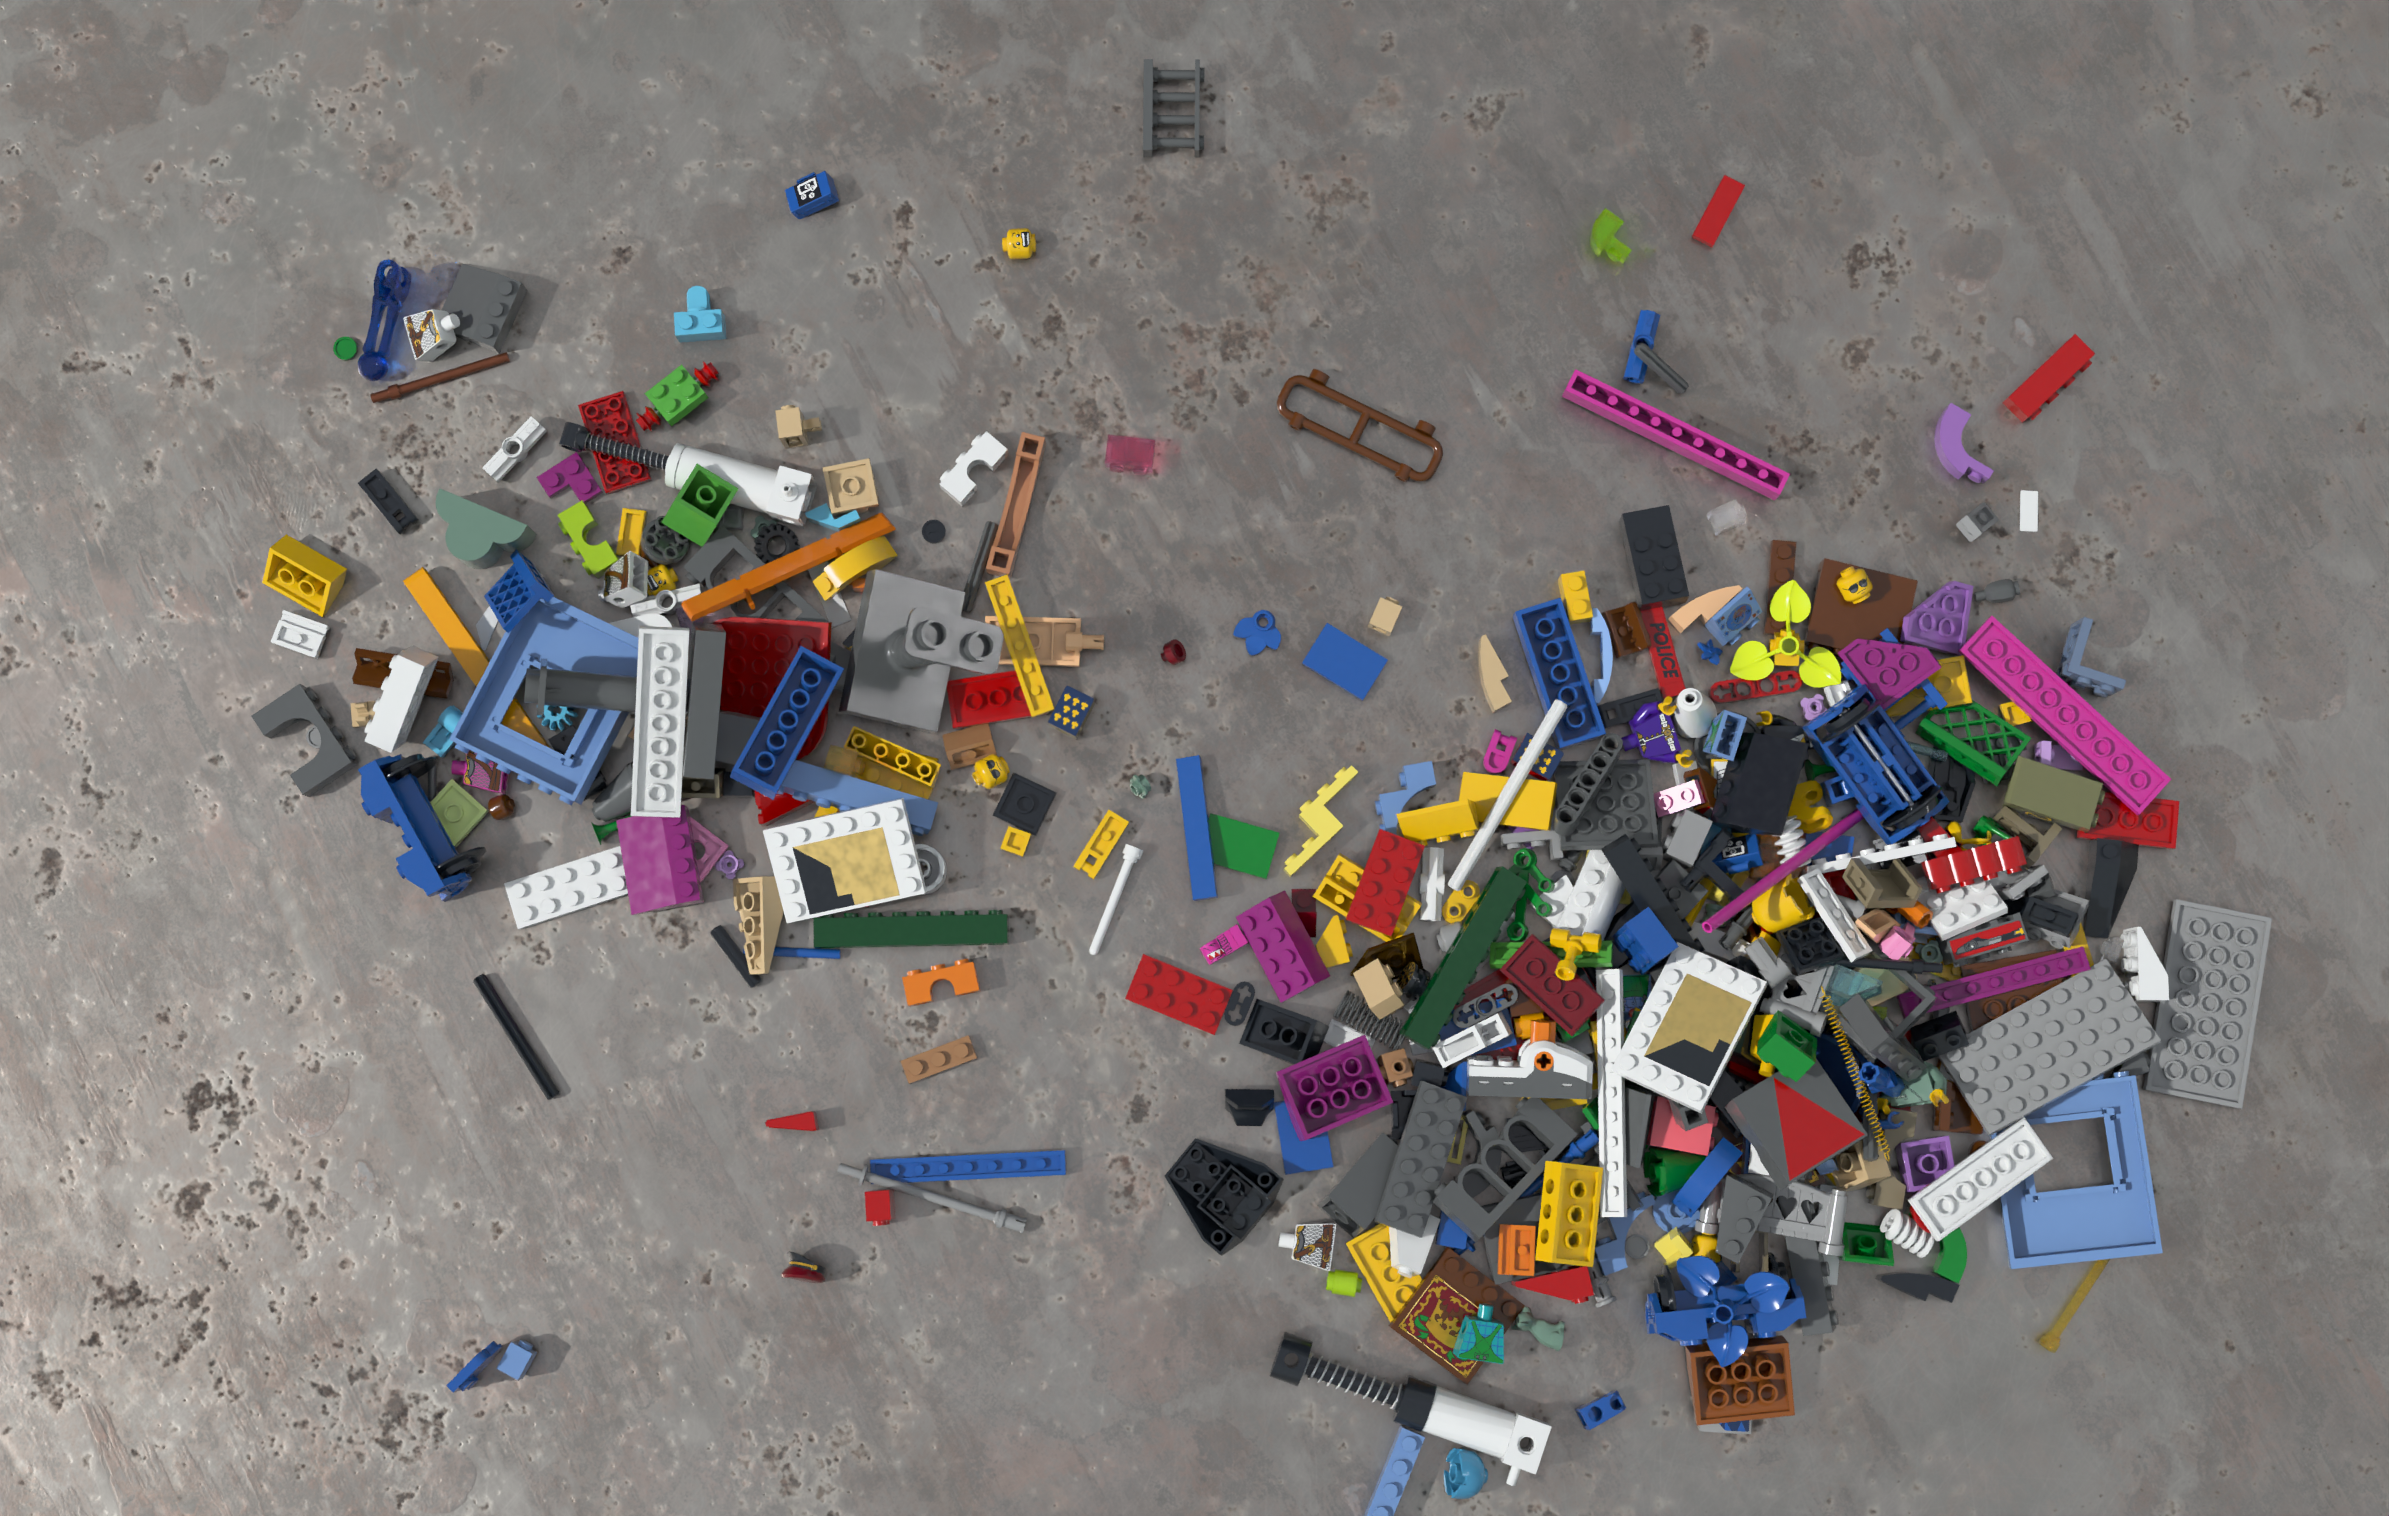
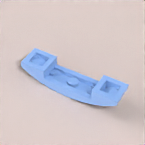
M1592 608L1593 618L1590 621V636H1600L1601 679H1594L1591 682V689L1598 705L1610 681L1613 653L1606 622L1599 610Z

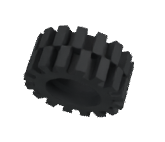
M773 523L768 527L764 526L763 530L757 533L758 537L754 541L756 543V546H754L757 552L756 555L765 564L800 549L798 537L791 529L782 524ZM773 537H781L786 543L785 550L781 554L774 555L768 550V543Z

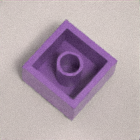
M1936 1136L1900 1142L1895 1147L1901 1183L1906 1185L1905 1192L1920 1191L1955 1166L1949 1136Z

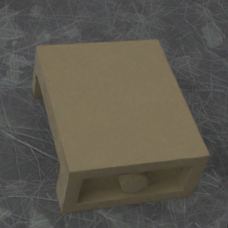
M1851 858L1842 876L1865 908H1913L1922 892V887L1900 859H1894L1889 869H1867L1860 858Z

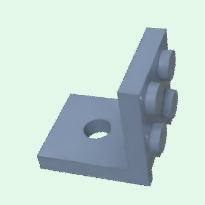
M2083 617L2070 626L2056 674L2063 681L2071 683L2070 686L2078 690L2087 688L2093 690L2094 695L2106 698L2123 690L2126 680L2080 665L2093 623V619Z

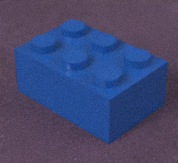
M1649 907L1625 923L1612 936L1615 939L1613 941L1615 947L1621 953L1624 952L1630 959L1628 960L1630 967L1635 972L1639 971L1641 975L1660 963L1679 947Z

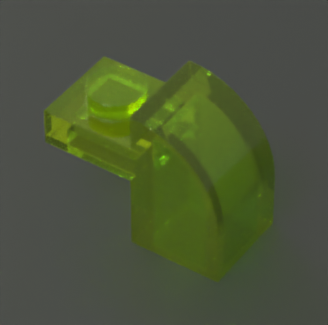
M1606 208L1598 216L1589 236L1590 246L1598 257L1605 250L1608 257L1613 261H1620L1624 264L1632 250L1615 238L1624 221Z

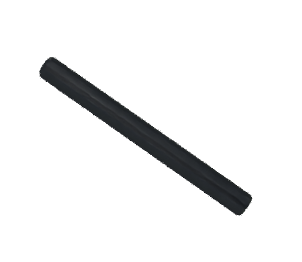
M479 975L473 980V983L548 1100L555 1098L559 1094L555 1084L486 975Z

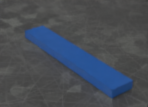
M1201 756L1176 759L1193 900L1218 898Z

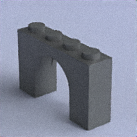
M298 684L251 717L262 734L268 738H273L292 724L300 721L312 722L317 727L321 736V746L317 755L310 762L290 774L302 795L310 797L357 766V763L354 760L356 757L354 751L349 745L345 747L342 742L343 735L336 726L332 727L328 721L331 717L323 706L319 707L315 700L318 697L313 689Z
M1859 993L1839 1008L1869 1052L1907 1082L1918 1078L1922 1071L1927 1068L1905 1035L1898 1040L1892 1034L1897 1024L1888 1017L1881 1020L1870 1003Z

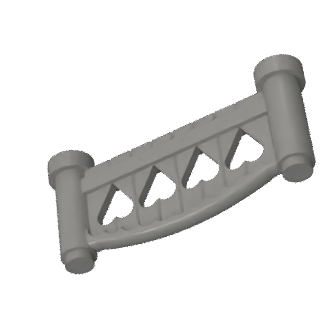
M1836 894L1853 922L1866 914L1867 908L1859 899L1856 901ZM1807 898V899H1808V902H1809V904H1810V907L1814 906V905L1812 904V902L1810 901V899ZM1781 945L1777 957L1782 959L1792 974L1794 966ZM1824 966L1815 969V972L1799 976L1790 975L1772 988L1771 998L1763 999L1760 1012L1764 1013V1015H1774L1779 1010L1803 1029L1809 1030L1811 1035L1821 1037L1828 1018V1014L1819 1011L1823 998L1820 999V997L1824 996L1821 986L1826 992L1835 966ZM1789 980H1796L1806 995L1786 998L1783 993L1788 989L1787 982Z
M1737 1175L1773 1194V1201L1768 1205L1756 1231L1820 1241L1819 1252L1843 1256L1845 1245L1842 1244L1848 1203L1847 1190L1832 1188L1831 1193H1826L1809 1184L1796 1181L1780 1191L1770 1175ZM1727 1176L1722 1178L1702 1203L1700 1217L1696 1219V1231L1718 1234ZM1779 1196H1785L1787 1199L1793 1197L1798 1202L1797 1206L1785 1219L1776 1202ZM1804 1200H1809L1811 1203L1820 1202L1823 1206L1822 1210L1810 1223L1801 1206Z

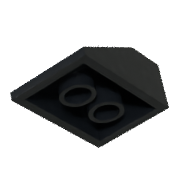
M1256 999L1239 1044L1294 1065L1319 1054L1329 1026L1310 1017Z

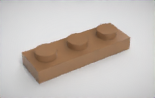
M968 1035L901 1061L907 1081L911 1084L977 1059V1055Z

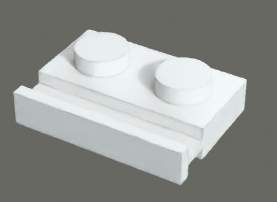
M283 610L281 620L278 621L271 643L318 659L326 639V633L330 627Z

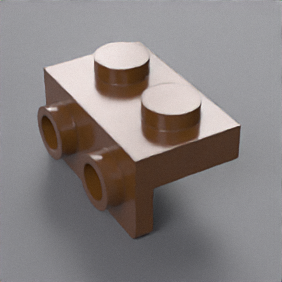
M1636 602L1601 613L1609 630L1616 658L1639 653L1651 646L1649 633L1645 628L1641 611Z

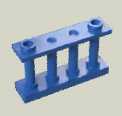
M1888 628L1880 633L1883 638L1879 641L1899 643ZM1843 661L1841 663L1843 668L1840 670L1848 681L1853 679L1857 685H1861ZM1928 678L1884 709V711L1888 710L1915 688L1920 689L1922 687L1928 694L1924 697V701L1895 723L1893 722L1903 738L1905 736L1900 731L1929 708L1937 706L1941 710L1948 704Z

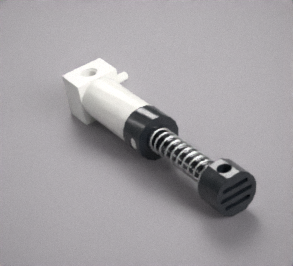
M1284 1332L1271 1368L1270 1377L1298 1386L1301 1378L1307 1375L1308 1380L1313 1377L1317 1379V1383L1322 1380L1326 1382V1386L1333 1384L1335 1389L1339 1387L1344 1388L1345 1393L1350 1390L1354 1396L1361 1394L1363 1399L1369 1397L1372 1402L1378 1400L1381 1406L1385 1403L1389 1404L1390 1409H1394L1393 1422L1499 1458L1502 1463L1510 1465L1511 1469L1506 1481L1508 1485L1516 1486L1521 1469L1536 1474L1552 1427L1547 1422L1516 1411L1512 1413L1444 1389L1429 1381L1417 1379L1412 1375H1407L1405 1382L1400 1384L1399 1387L1395 1386V1381L1390 1384L1386 1382V1378L1381 1381L1377 1379V1375L1373 1378L1368 1376V1372L1364 1375L1359 1373V1369L1353 1371L1350 1370V1366H1347V1368L1342 1367L1340 1362L1336 1365L1332 1363L1331 1359L1329 1361L1323 1360V1356H1320V1358L1314 1357V1353H1311L1313 1341ZM1289 1353H1294L1298 1356L1297 1362L1293 1365H1288L1284 1362L1286 1355ZM1529 1437L1530 1442L1528 1446L1521 1448L1519 1445L1521 1439Z

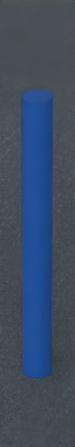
M775 947L773 956L840 959L841 949Z

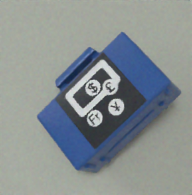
M826 171L819 174L813 172L798 179L796 185L785 190L790 211L797 219L805 218L839 201L834 180Z
M1748 834L1729 839L1727 841L1729 844L1712 861L1725 874L1729 873V875L1748 871L1750 868L1763 865L1757 834Z

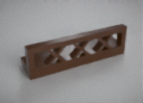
M356 648L354 655L357 666L352 677L353 684L381 688L384 679L390 676L392 670L389 668L390 663L388 662H391L393 656L398 654ZM363 658H368L372 661H366ZM437 661L434 669L443 670L445 673L433 671L424 695L447 699L454 681L451 663Z

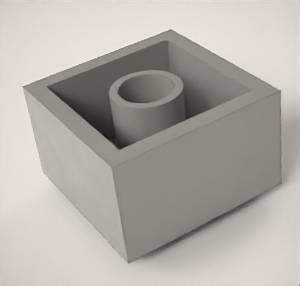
M1687 809L1682 813H1677L1676 816L1674 815L1668 827L1672 831L1661 842L1660 847L1663 850L1662 859L1669 862L1672 858L1685 870L1693 866L1713 821Z

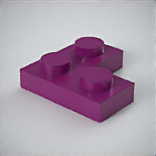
M577 452L536 477L550 498H553L570 486L578 499L582 500L585 504L603 493Z

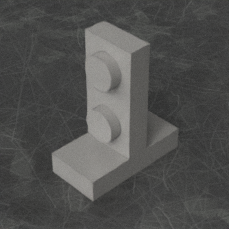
M1553 810L1550 831L1540 830L1502 834L1500 836L1501 846L1507 845V849L1522 848V844L1531 843V847L1546 846V842H1549L1551 861L1561 860L1563 858V851L1560 850L1559 834L1555 832L1553 826L1556 810Z

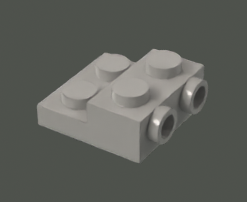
M2054 889L2056 895L2042 901L2076 912L2079 915L2070 938L2024 921L2023 924L2030 939L2035 941L2040 940V938L2047 940L2053 947L2058 949L2063 947L2070 948L2080 930V922L2089 907V900Z

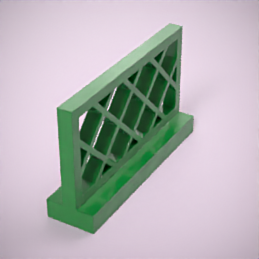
M1972 700V703L1966 704V706L1960 705L1959 707L1931 710L1921 721L1915 733L1995 786L2000 784L2005 774L2031 740V737L1974 700ZM1966 710L1977 711L1980 720L1968 721ZM1961 711L1964 722L1951 723L1949 713ZM1945 714L1947 724L1937 725L1931 719L1934 715ZM1995 723L1999 725L2001 733L1988 734L1986 724ZM1982 724L1984 735L1972 737L1969 726ZM1965 727L1967 737L1957 738L1954 736L1952 728ZM2016 736L2023 742L2019 747L2009 748L2007 737ZM2002 738L2004 749L1992 750L1990 739ZM1985 740L1988 751H1977L1974 749L1973 742ZM2006 753L2008 762L2005 767L1996 763L1993 755Z

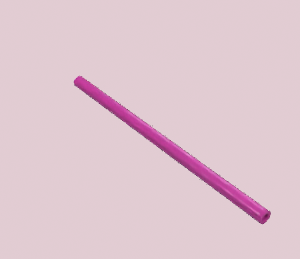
M1858 808L1702 923L1703 930L1707 933L1714 931L1863 820L1864 817Z

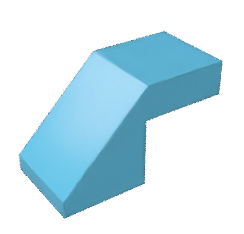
M827 503L805 513L809 522L837 532L862 521L857 510L834 519Z

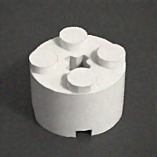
M916 844L920 864L928 867L924 871L923 878L927 889L925 894H930L944 884L947 875L946 862L942 855L933 847L925 844Z

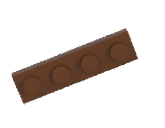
M1771 541L1764 635L1774 636V632L1786 629V621H1776L1773 619L1770 612V603L1777 590L1785 583L1794 579L1797 542Z

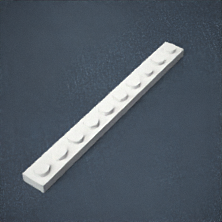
M1596 970V991L1605 999V1002L1597 1009L1599 1165L1603 1168L1600 1217H1627L1625 1078L1611 1071L1624 1045L1623 970Z

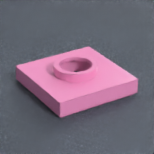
M690 817L694 843H701L705 848L704 856L697 860L700 881L702 883L717 861L729 848V845Z

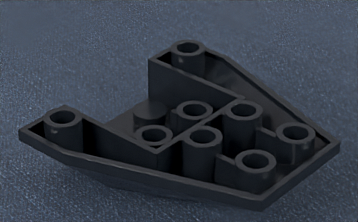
M1196 1138L1165 1175L1202 1240L1221 1256L1244 1241L1274 1204L1284 1180L1262 1162Z

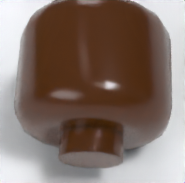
M501 794L489 800L488 809L495 820H503L514 814L515 802L508 795Z

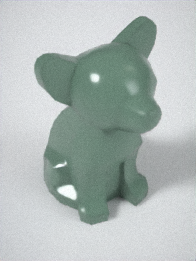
M1523 1307L1522 1313L1518 1314L1515 1319V1326H1512L1511 1329L1523 1332L1530 1331L1541 1344L1560 1351L1563 1344L1565 1322L1560 1321L1557 1324H1552L1544 1319H1535L1531 1309Z

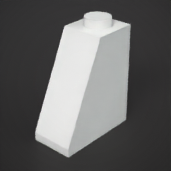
M1429 1215L1422 1238L1389 1227L1391 1267L1398 1269L1400 1275L1411 1278L1421 1274L1441 1219Z

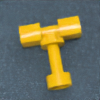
M1553 928L1550 934L1551 947L1564 948L1566 952L1565 959L1557 964L1556 976L1565 981L1572 980L1577 970L1574 964L1575 957L1581 955L1583 951L1599 953L1602 945L1601 934L1584 932L1582 936L1571 935L1568 929Z

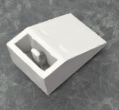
M2142 927L2123 930V934L2120 936L2121 948H2124V958L2121 960V970L2125 975L2124 986L2135 1002L2169 1000L2168 974Z

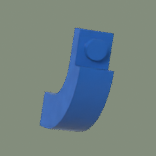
M1723 1137L1677 1193L1672 1203L1691 1218L1743 1152Z

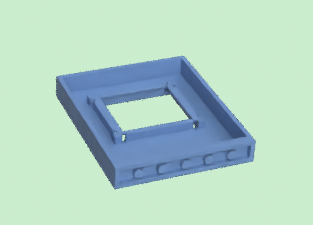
M552 597L549 602L541 598L509 633L505 632L449 740L457 743L455 748L466 754L470 750L477 753L475 758L486 764H489L490 760L497 763L496 769L506 774H510L513 771L519 774L517 779L529 785L534 781L540 784L539 790L549 795L554 791L560 794L559 800L571 806L573 802L581 805L629 712L588 709L565 755L502 725L501 722L526 676L527 668H530L532 665L540 669L541 658L547 659V669L637 676L638 637L555 597Z
M2129 1071L2115 1072L2114 1078L2104 1079V1074L2025 1116L2030 1125L2104 1117L2114 1184L2036 1193L2034 1175L2031 1174L1999 1197L2010 1269L2163 1253L2136 1075L2129 1076ZM2011 1125L1991 1135V1140Z

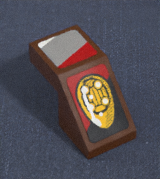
M1702 768L1686 771L1683 775L1685 783L1698 780L1705 801L1703 804L1693 806V809L1707 819L1711 818L1716 802L1713 793L1718 780Z

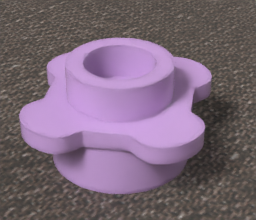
M1816 694L1813 698H1803L1800 704L1803 707L1805 719L1811 721L1827 710L1824 707L1822 695Z
M730 850L725 851L724 856L715 864L716 870L724 872L728 879H734L736 872L744 867V861L736 858Z

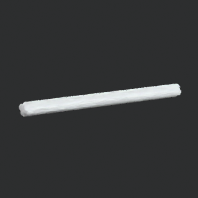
M1556 699L1550 707L1450 878L1448 886L1452 889L1460 891L1567 709V704Z

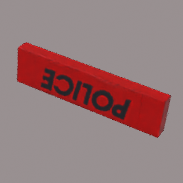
M1663 607L1641 611L1642 619L1651 641V646L1648 647L1662 700L1667 696L1676 697L1685 689Z

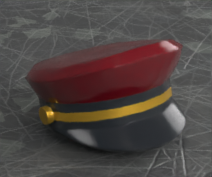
M787 1252L790 1263L781 1273L782 1278L809 1283L825 1282V1267L817 1265L795 1252Z

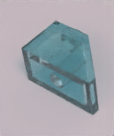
M1836 964L1825 988L1826 996H1831L1829 999L1833 1001L1831 1004L1842 1006V1004L1844 1005L1858 993L1866 1000L1880 995L1883 991V981Z

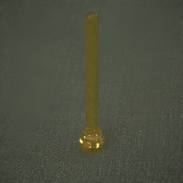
M2110 1259L2097 1260L2051 1332L2048 1331L2039 1339L2038 1343L2052 1353H2056L2060 1346V1335Z

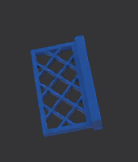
M517 549L510 555L514 564L484 595L502 628L508 633L541 598L549 602L554 596L534 563Z

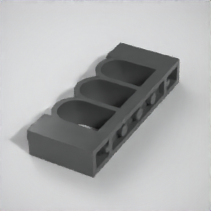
M722 525L687 562L684 568L688 572L685 576L692 583H700L704 587L707 586L708 589L714 588L715 576L736 553L753 567L752 570L765 565V563ZM784 581L773 585L778 590L754 614L741 613L738 609V602L730 605L736 616L766 618L779 602L786 597L802 611L795 620L828 622Z
M1524 1097L1516 1105L1518 1111L1514 1117L1506 1123L1500 1132V1139L1487 1143L1478 1155L1477 1163L1463 1168L1455 1181L1452 1180L1448 1185L1443 1182L1434 1192L1437 1196L1433 1203L1475 1243L1479 1241L1545 1170V1161H1554L1577 1136V1133L1540 1098L1528 1099ZM1512 1126H1524L1550 1149L1535 1165L1509 1140L1508 1132ZM1494 1149L1503 1151L1527 1173L1513 1189L1488 1167L1485 1159L1488 1151ZM1471 1173L1480 1175L1504 1199L1488 1213L1464 1190L1462 1182L1465 1175Z

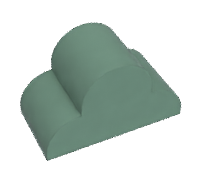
M439 489L437 493V512L449 524L445 536L446 545L456 558L470 568H489L499 561L504 551L513 553L516 549L519 552L523 551L533 543L537 536L524 523L443 489Z

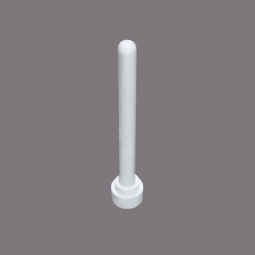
M1128 844L1124 847L1122 853L1125 860L1090 946L1089 952L1091 955H1097L1132 866L1134 863H1137L1138 859H1141L1143 854L1141 849Z

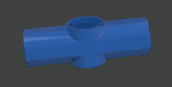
M1640 311L1623 377L1628 382L1635 384L1644 383L1648 365L1635 355L1634 349L1639 342L1646 344L1651 350L1653 349L1660 315L1654 311Z
M1867 1062L1858 1071L1860 1080L1867 1083L1872 1094L1883 1092L1893 1098L1900 1096L1901 1091L1905 1088L1903 1080L1897 1077L1895 1072L1888 1066L1881 1068L1872 1062Z

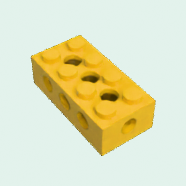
M1545 1161L1535 1260L1593 1267L1603 1175L1602 1167Z

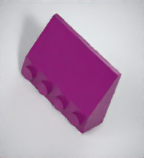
M681 805L680 818L632 816L616 820L631 915L704 903L689 808L686 805Z
M1365 1035L1276 1072L1285 1104L1299 1141L1310 1139L1393 1103Z

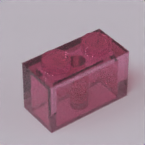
M1108 435L1105 467L1110 468L1109 470L1118 473L1124 470H1133V473L1137 475H1147V472L1152 473L1156 447L1155 440Z

